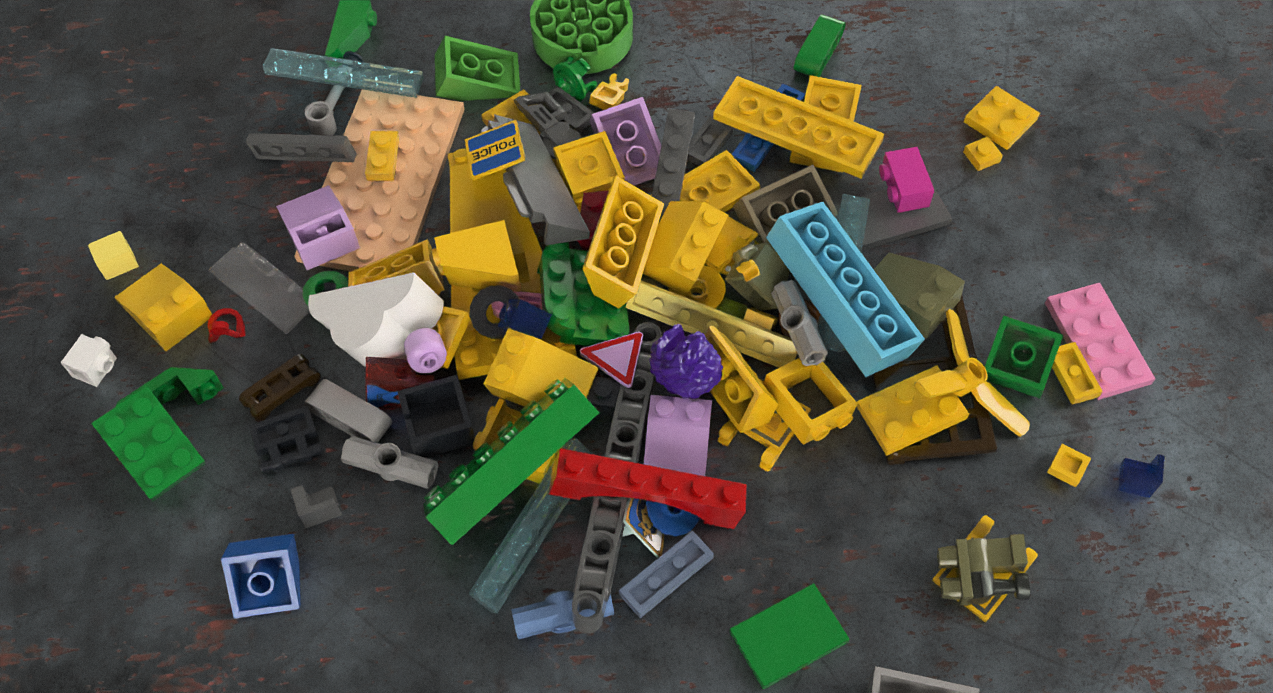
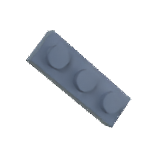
M692 530L619 590V595L636 615L641 618L711 561L714 553Z

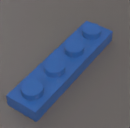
M782 84L777 92L804 102L805 93L785 84ZM747 133L731 155L744 168L755 172L774 144Z

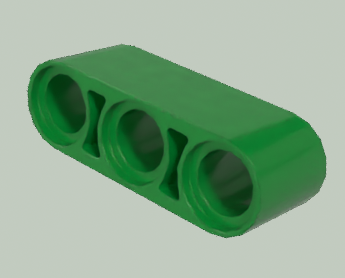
M821 14L796 57L793 70L808 76L820 77L842 38L846 22Z

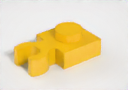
M612 74L609 78V84L602 81L592 92L589 104L602 110L620 105L624 100L625 92L628 90L629 79L626 78L621 83L616 82L617 74Z

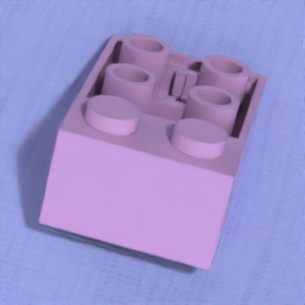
M329 185L276 206L306 270L360 249L354 228Z

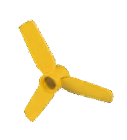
M948 309L946 317L958 367L952 371L946 370L917 380L914 383L916 389L926 397L949 393L963 397L971 391L976 400L1018 437L1023 436L1029 430V421L999 391L986 381L988 374L983 364L979 360L969 357L958 315L953 310Z

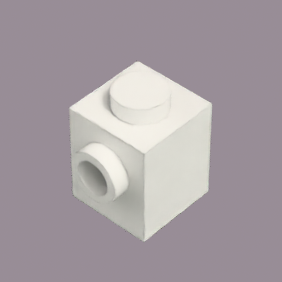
M81 334L61 361V364L73 378L97 387L106 373L111 371L117 358L110 349L111 345L106 340L97 336L93 339Z

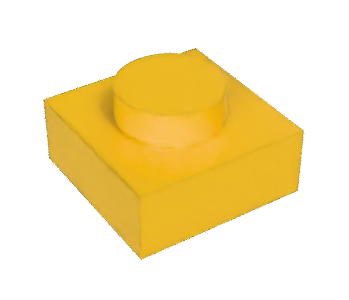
M988 136L965 145L963 151L977 171L1001 162L1003 154Z
M751 307L747 309L743 320L772 330L776 327L778 317Z
M1061 444L1047 473L1077 487L1091 458Z

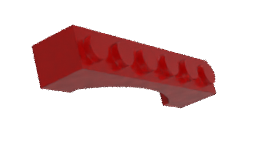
M560 448L552 466L549 495L581 500V497L614 496L648 500L690 512L702 518L704 524L734 529L746 513L747 484Z

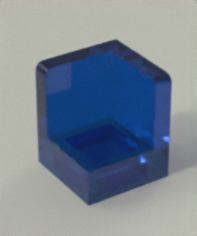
M1157 454L1150 464L1124 458L1120 467L1118 490L1150 498L1163 483L1165 456Z

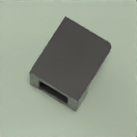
M303 485L290 489L298 516L305 528L342 515L332 487L309 495Z

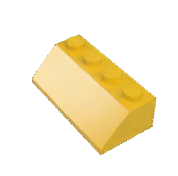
M615 176L612 180L582 269L593 294L619 309L637 294L664 203L618 176Z

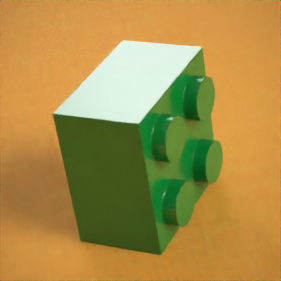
M1003 315L985 364L988 374L986 381L1040 399L1063 335Z

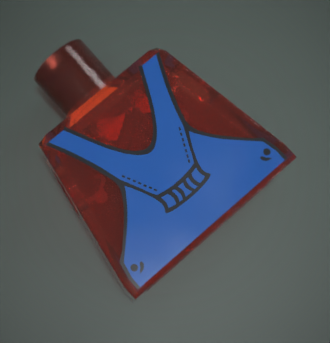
M366 357V402L380 410L401 408L397 391L434 381V375H416V371L410 367L407 360Z

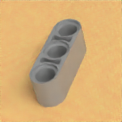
M323 379L304 402V405L309 406L314 415L350 436L375 443L379 442L393 424L392 419L385 412L327 379Z

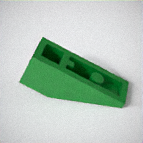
M370 0L339 1L325 52L330 73H336L342 67L345 52H356L370 37L372 27L376 26L377 14L376 11L372 10Z

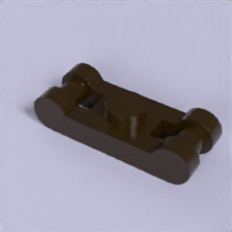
M297 354L244 390L239 396V401L244 407H249L251 409V416L260 422L265 420L272 410L306 386L316 384L320 380L321 374L314 367L309 366V360L303 354ZM295 372H296V373H300V374H299L298 376H296L295 378H293V377L291 376V375L294 374ZM264 394L267 395L265 399L259 401V397Z

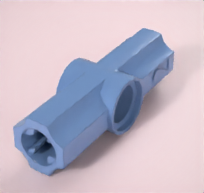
M572 591L556 592L546 597L545 601L511 609L518 639L549 631L565 633L576 629L572 617L574 593ZM611 595L606 604L604 617L614 615ZM584 609L579 614L585 617L592 616L595 613V611L591 609Z

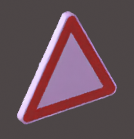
M635 332L580 349V355L624 387L630 388L635 376L643 334Z

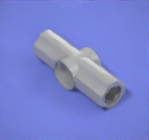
M793 280L778 283L774 286L771 294L781 314V325L788 331L802 364L805 366L818 365L825 360L828 351L817 330V320L810 314L800 290Z
M351 436L349 439H346L342 448L341 461L343 463L378 473L387 481L401 480L429 489L437 476L439 466L437 461L401 451L393 443L378 444ZM396 459L391 465H383L387 460Z

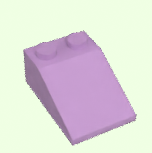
M643 97L592 114L590 124L594 134L606 132L625 176V181L633 186H637L655 179L661 144Z
M651 395L644 464L705 476L712 400Z

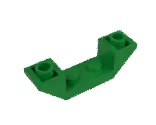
M170 367L119 400L116 406L148 386L161 405L174 400L184 390H187L195 402L200 405L204 401L215 397L224 387L213 370Z

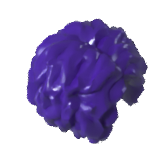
M676 324L671 329L664 331L662 336L652 343L651 357L649 358L650 372L656 376V382L664 385L669 393L683 398L697 399L700 395L710 392L720 382L723 370L721 357L713 348V345L706 340L704 333L697 331L686 337L684 336L682 325Z

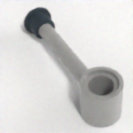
M345 52L342 63L343 69L325 102H313L306 107L305 116L311 134L333 136L335 134L337 125L333 115V108L352 73H355L364 63L363 58L356 52Z

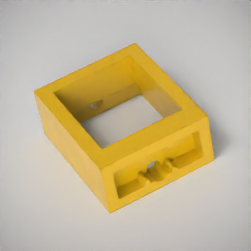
M799 357L766 374L763 382L764 386L779 404L776 408L777 413L803 445L812 440L820 441L828 435L830 430L836 427L839 429L844 428L854 418L852 415L858 403L823 361L818 365L805 366ZM808 378L813 380L835 407L813 420L787 390Z

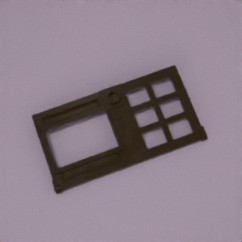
M961 296V300L952 310L958 315L969 357L977 359L963 296ZM947 317L942 321L949 357L902 361L873 374L876 392L938 365L942 372L946 370L952 371L958 367L953 352ZM970 391L973 408H967L966 410L969 413L968 419H976L980 439L960 441L955 424L947 428L950 442L930 444L927 437L920 440V445L907 446L887 455V463L893 465L903 464L905 461L997 452L989 411L976 400Z

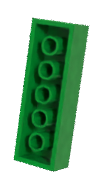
M564 378L562 381L556 379L544 390L546 395L538 402L535 400L529 402L521 410L522 416L514 424L509 421L503 425L496 433L499 436L490 445L487 442L482 444L473 453L474 459L468 465L464 466L461 464L456 467L448 476L451 479L442 488L437 485L424 497L426 502L423 504L426 519L451 545L457 542L599 414L582 392L568 379Z

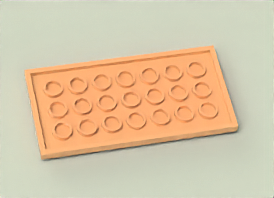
M363 86L343 135L348 137L356 151V158L354 162H332L322 186L323 188L329 185L342 205L354 228L360 249L319 266L353 271L418 243L448 158L447 153L450 152L465 110L463 102ZM370 131H398L399 144L394 181L366 180L365 169ZM296 250V253L294 255L296 261L303 263L298 251Z

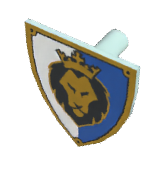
M629 498L623 518L625 524L623 537L635 534L658 559L662 556L664 534L656 529L649 519L646 507L647 500Z

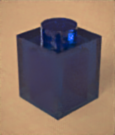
M510 299L500 311L499 318L501 321L498 327L505 331L509 328L541 340L552 315L522 299Z

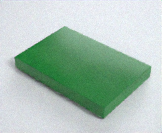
M814 583L729 630L730 635L763 690L847 644L850 640Z

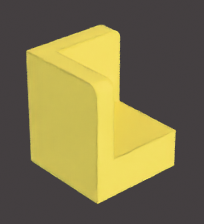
M121 231L88 245L97 267L106 280L139 267L132 249Z

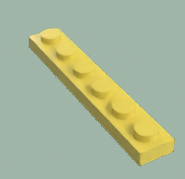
M642 280L640 281L637 294L627 302L625 307L671 326L681 324L683 330L691 334L700 331L706 335L708 328L715 326L732 342L740 353L779 368L795 360L797 356L796 348L789 337Z

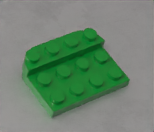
M569 242L547 245L543 250L537 268L541 284L542 312L540 323L542 327L547 326L553 333L561 336L559 341L562 343L591 346L629 335L626 303L618 309L593 294L582 269L588 251L570 249Z

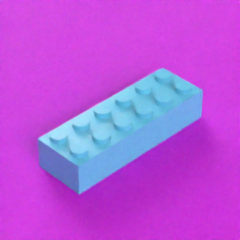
M824 202L779 216L768 233L767 240L864 376L867 377L909 358L925 338Z

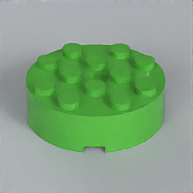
M534 0L531 6L530 23L534 49L538 56L552 68L560 62H565L566 58L572 56V63L583 58L590 65L591 68L586 74L601 72L612 68L620 62L631 48L633 41V12L629 0Z

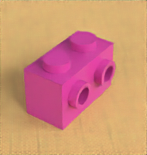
M918 147L885 152L883 164L879 166V172L882 181L887 183L888 198L891 203L894 202L897 213L930 207L934 187Z

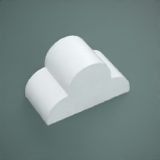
M409 273L309 295L308 306L311 315L330 330L335 344L368 369L367 357L391 361H407L404 352V342L407 336L421 328L432 329L441 317L444 300L415 273ZM375 362L386 374L390 373L377 362Z

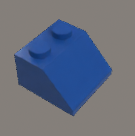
M294 534L228 544L221 561L233 618L300 609V563Z

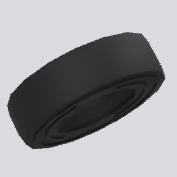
M489 286L480 290L473 298L470 305V319L473 327L481 335L491 339H503L508 328L516 331L520 327L523 319V306L520 298L511 289L503 286ZM495 301L503 302L507 308L506 317L499 323H491L486 316L488 306Z

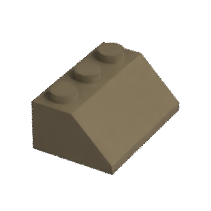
M814 165L746 195L733 205L741 224L759 234L754 239L759 244L765 243L768 233L779 216L820 202H824L834 217L838 215Z

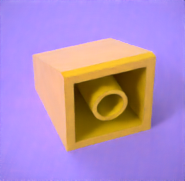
M504 220L434 237L436 248L431 249L433 259L438 267L440 276L445 275L450 285L484 289L489 286H503L512 291L523 292Z

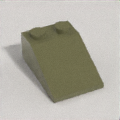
M888 253L874 268L876 274L925 339L945 319L946 311L948 309L952 310L961 300L965 281L939 265Z

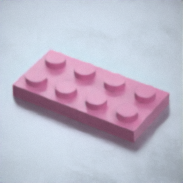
M1100 283L1047 297L1045 305L1063 335L1064 340L1067 344L1076 342L1103 391L1097 400L1148 386L1154 382V375Z

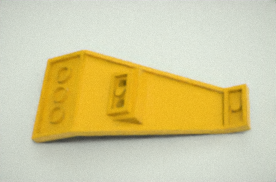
M458 149L453 153H447L450 166V233L504 220L523 292L541 294L540 274H537V268L542 256V250L529 217H522L519 214L503 181V174L506 170L503 169L472 181L466 149ZM451 285V308L467 311L470 314L472 300L482 289ZM490 304L486 311L487 319L491 323L503 321V319H499L493 314L492 305ZM471 319L454 354L459 380L487 375L503 339H491L481 335L473 327ZM522 321L520 327L516 330L536 337L577 357L575 345L560 342L561 336L553 333L547 326L542 327L540 321Z

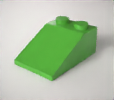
M444 36L435 53L436 96L457 101L512 97L520 92L518 53Z

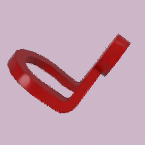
M232 308L217 310L208 320L209 343L216 342L221 335H228L234 338L246 335L243 317L237 310ZM225 314L234 316L237 320L236 331L229 329L227 322L216 320Z

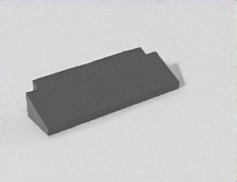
M494 114V121L488 120V126L483 127L481 133L511 122L514 119ZM517 120L525 161L505 168L506 172L503 174V181L519 214L522 217H529L531 223L545 221V245L589 239L590 231L535 126Z

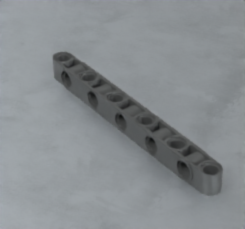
M652 322L641 323L634 331V333L641 332L643 334L632 387L626 388L622 384L620 385L604 457L634 463L639 462L649 414L650 396L653 395L656 376L650 372L649 358L651 357L652 343L661 337L659 326ZM621 440H630V442L624 443ZM595 496L572 601L573 623L575 628L582 633L596 632L603 622L625 527L623 518L629 499L627 497ZM599 549L608 551L604 555H597L594 552ZM584 609H591L595 611V613L589 617H585L579 614Z

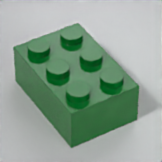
M148 386L91 423L152 502L206 464Z

